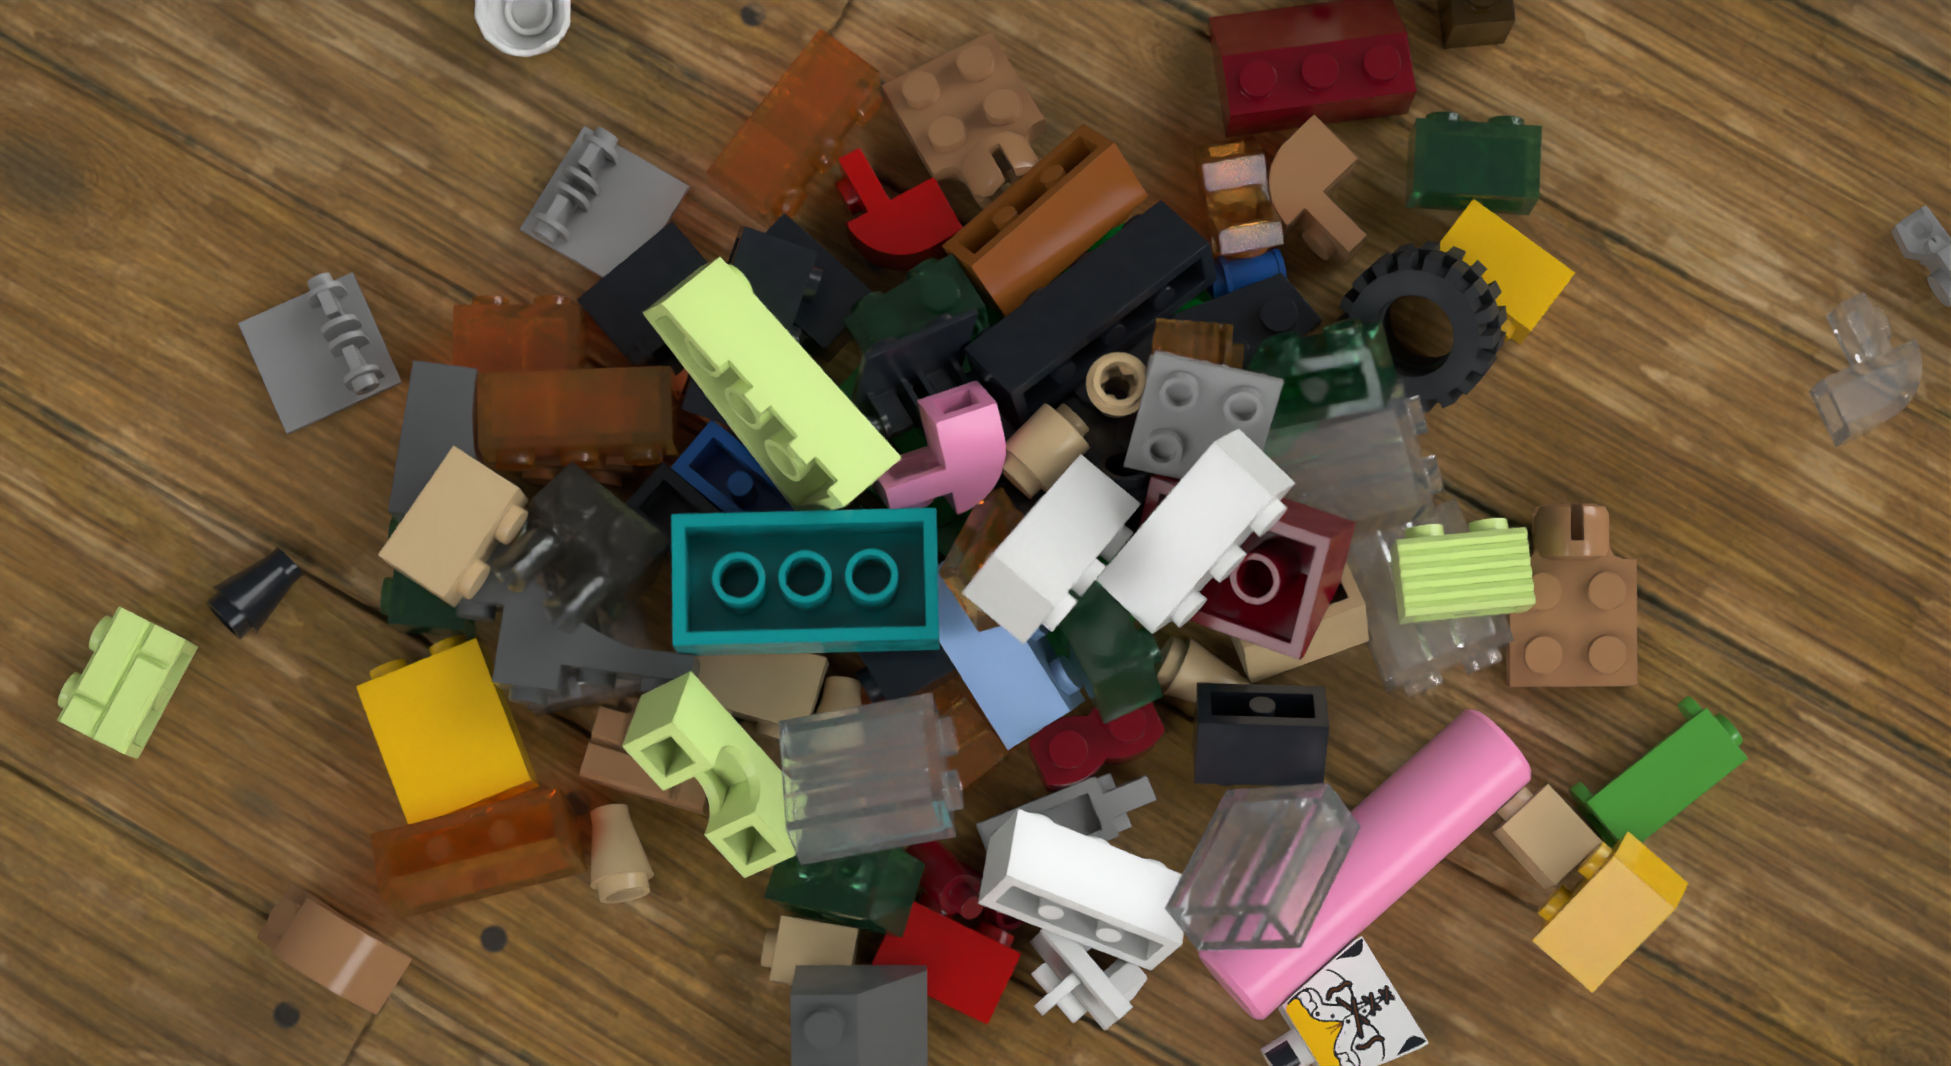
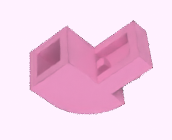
M977 380L917 400L928 446L901 454L902 458L872 483L874 490L888 509L924 508L931 504L934 498L943 495L958 515L976 506L992 491L1004 467L1006 443L997 403Z

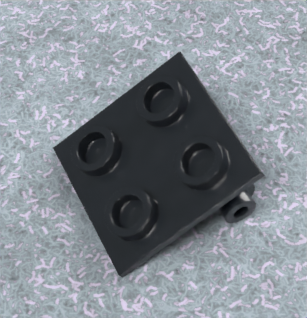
M673 221L576 299L656 394L670 384L685 368L650 324L643 312L699 267L708 263Z
M976 308L954 317L951 314L940 315L929 321L920 331L898 340L895 337L884 338L873 344L862 354L851 402L886 441L911 431L913 427L919 428L923 426L917 400L976 380L981 384L975 372L969 371L965 373L962 369L966 356L964 348L970 343L978 317Z

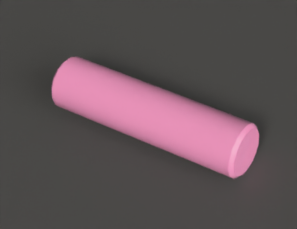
M1465 709L1199 947V958L1219 984L1253 1019L1264 1020L1531 780L1529 763L1513 741L1490 718L1480 711Z

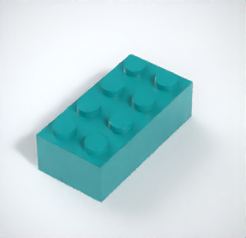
M936 508L671 514L673 647L677 653L711 656L939 650Z

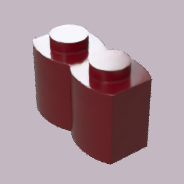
M1129 689L1105 698L1092 709L1088 716H1070L1045 726L1031 739L1027 752L1047 792H1054L1095 776L1103 765H1121L1141 758L1155 747L1164 734L1165 729L1146 689Z

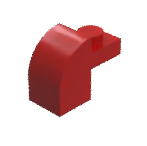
M860 147L838 158L842 179L834 183L837 192L851 216L859 212L862 213L861 216L846 223L848 239L861 256L871 263L886 269L907 271L925 267L948 255L942 245L963 227L934 177L890 200Z

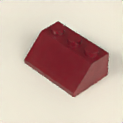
M1337 0L1208 17L1225 138L1300 128L1313 115L1326 125L1407 114L1417 92L1407 31L1393 0Z
M1158 474L1151 477L1139 528L1181 481L1180 479ZM1283 497L1280 501L1287 507L1286 512L1262 536L1259 537L1254 531L1240 545V548L1247 554L1246 557L1221 582H1218L1214 577L1210 579L1200 591L1207 600L1189 621L1300 660L1304 657L1341 582L1356 522Z

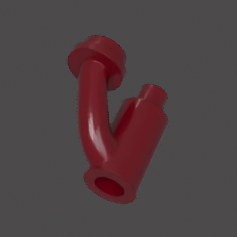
M921 836L912 841L906 848L902 858L904 869L945 912L949 914L960 913L966 919L975 918L982 912V916L987 923L1005 931L1016 929L1023 924L1024 921L978 904L983 874L958 860L935 836Z

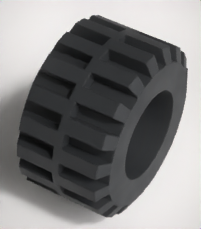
M1426 241L1420 248H1415L1414 243L1402 245L1393 253L1387 252L1377 259L1352 283V289L1343 296L1339 308L1344 310V314L1336 320L1335 334L1344 335V341L1337 347V351L1341 361L1351 358L1354 366L1347 374L1354 384L1363 378L1371 385L1365 394L1377 402L1385 394L1391 397L1389 408L1403 411L1409 403L1415 404L1416 413L1430 412L1437 403H1440L1442 408L1454 404L1462 394L1467 395L1498 358L1496 354L1503 346L1506 332L1501 331V326L1507 320L1506 306H1497L1496 298L1502 292L1496 280L1487 284L1481 277L1487 268L1479 260L1472 266L1462 260L1466 251L1455 246L1447 253L1440 251V242ZM1414 295L1427 298L1440 306L1448 316L1453 329L1454 338L1451 351L1443 356L1425 357L1405 348L1396 338L1391 326L1390 311L1392 302L1401 296Z

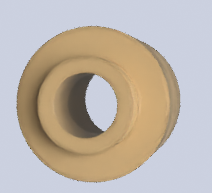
M1044 403L1005 442L1006 458L1002 474L1030 499L1040 489L1048 492L1080 454L1083 456L1090 449L1088 443L1083 438L1090 429L1067 405L1062 403L1055 410Z

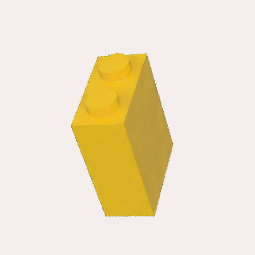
M465 635L447 638L429 648L431 656L407 665L406 659L387 662L369 672L372 680L356 686L408 826L411 830L420 834L540 786L504 691L492 682L494 666L487 647L477 638L469 641L466 640Z

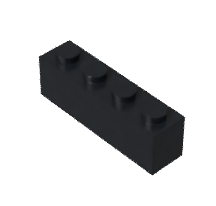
M1160 200L1143 214L1130 218L1119 232L1094 251H1088L1081 255L1070 269L1046 287L1032 292L1021 306L997 324L983 329L974 341L964 348L971 371L977 374L982 387L996 401L997 405L1021 427L1044 403L1052 407L1085 382L1089 369L1100 357L1109 353L1124 352L1216 282L1217 277L1210 243Z

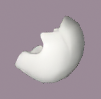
M475 0L474 18L485 40L499 51L512 56L530 57L548 52L555 48L559 41L563 39L570 26L571 1Z

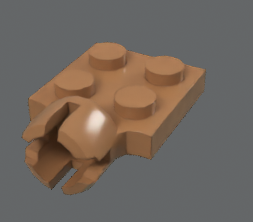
M991 31L881 85L886 101L930 176L936 179L939 186L956 180L965 183L975 201L983 210L1003 193L1000 188L1001 186L1009 182L1012 186L1039 162L1030 144L1036 138L1048 133L1045 119Z
M1568 503L1545 504L1536 507L1532 513V548L1529 552L1536 602L1527 612L1506 614V686H1638L1637 559H1623L1614 556L1609 547V513L1605 506L1595 503L1572 504L1570 507Z

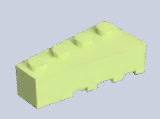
M721 257L699 267L643 312L650 324L795 511H827L845 507L902 458L753 294L752 287L743 273L735 266L727 265Z

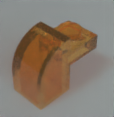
M1250 136L1193 146L1199 198L1206 234L1214 259L1216 256L1221 255L1224 257L1252 258L1264 254L1267 249H1273L1277 245L1284 244L1281 220L1269 199L1265 155L1255 137Z

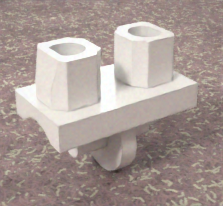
M1042 929L1029 942L1045 960V963L1031 974L1047 993L1034 1006L1042 1016L1057 1004L1074 1024L1088 1011L1105 1031L1133 1008L1129 1001L1135 997L1147 980V976L1138 965L1120 958L1103 972L1087 954L1091 947Z

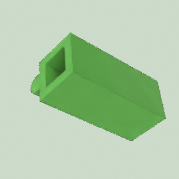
M1690 696L1685 697L1677 706L1687 720L1593 794L1581 782H1577L1569 789L1570 795L1578 804L1575 808L1599 838L1610 848L1627 832H1630L1642 843L1748 759L1739 747L1743 743L1740 733L1725 716L1720 713L1713 716L1707 707L1702 709Z

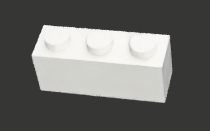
M1236 429L1212 443L1096 580L1151 634L1171 621L1178 627H1181L1206 602L1207 599L1200 591L1210 579L1214 577L1218 582H1221L1246 557L1247 554L1240 548V545L1253 531L1259 537L1262 536L1286 512L1287 507L1280 500L1293 487L1295 482L1243 432Z
M1080 454L991 555L962 594L1023 644L1027 642L1041 624L1052 632L1077 602L1067 592L1072 589L1081 597L1105 569L1106 566L1096 557L1100 555L1110 562L1133 535L1134 532L1124 524L1140 506V503Z
M1018 809L990 837L978 904L1151 971L1182 945L1191 878L1168 869L1159 861L1143 859L1115 848L1102 838L1085 836L1053 823L1051 819L1044 815L1028 813Z

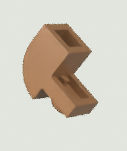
M1315 115L1287 139L1274 157L1264 190V208L1272 230L1281 241L1300 225L1305 230L1302 233V237L1309 248L1323 260L1327 261L1332 257L1343 268L1360 252L1367 235L1329 196L1352 175L1358 157Z
M294 883L290 884L280 902L271 910L267 922L257 936V939L273 950V955L335 994L376 1015L412 960L378 934L342 916L316 896Z

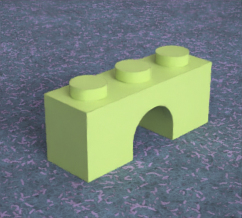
M692 671L641 695L622 747L663 791L692 777L698 780L705 791L710 807V818L704 835L732 866L746 878L795 856L811 803Z

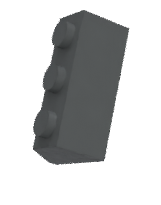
M796 965L790 993L792 1066H928L927 965Z

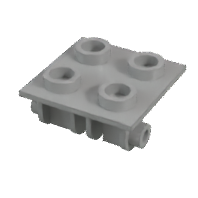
M584 126L520 230L603 278L668 224L690 189V186L617 145V137L601 127H597L593 131Z
M353 272L334 281L330 273L316 275L307 281L310 289L309 292L238 323L287 435L402 384Z
M1155 350L1154 355L1149 356L1145 372V380L1147 381L1125 457L1124 467L1182 480L1215 440L1236 429L1243 432L1263 452L1284 380L1267 376V374L1263 373L1257 374L1231 368L1224 364L1218 365L1206 360L1201 361L1174 355L1167 351Z

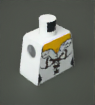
M1360 936L1353 939L1277 1007L1291 1030L1262 1047L1260 1051L1269 1066H1308L1310 1064L1313 1066H1378L1418 1050L1429 1042L1365 940Z

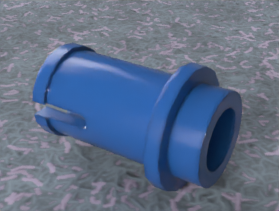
M1274 248L1268 252L1232 260H1226L1222 255L1216 256L1214 267L1217 281L1207 288V292L1215 299L1280 273L1287 278L1281 252L1279 249Z

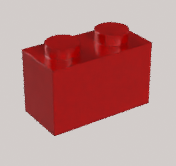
M924 892L921 893L918 902L903 897L871 965H927V997L988 1026L1021 957L1020 952L1010 948L1015 937L980 920L976 930L968 928L952 920L954 914L945 912L929 894Z

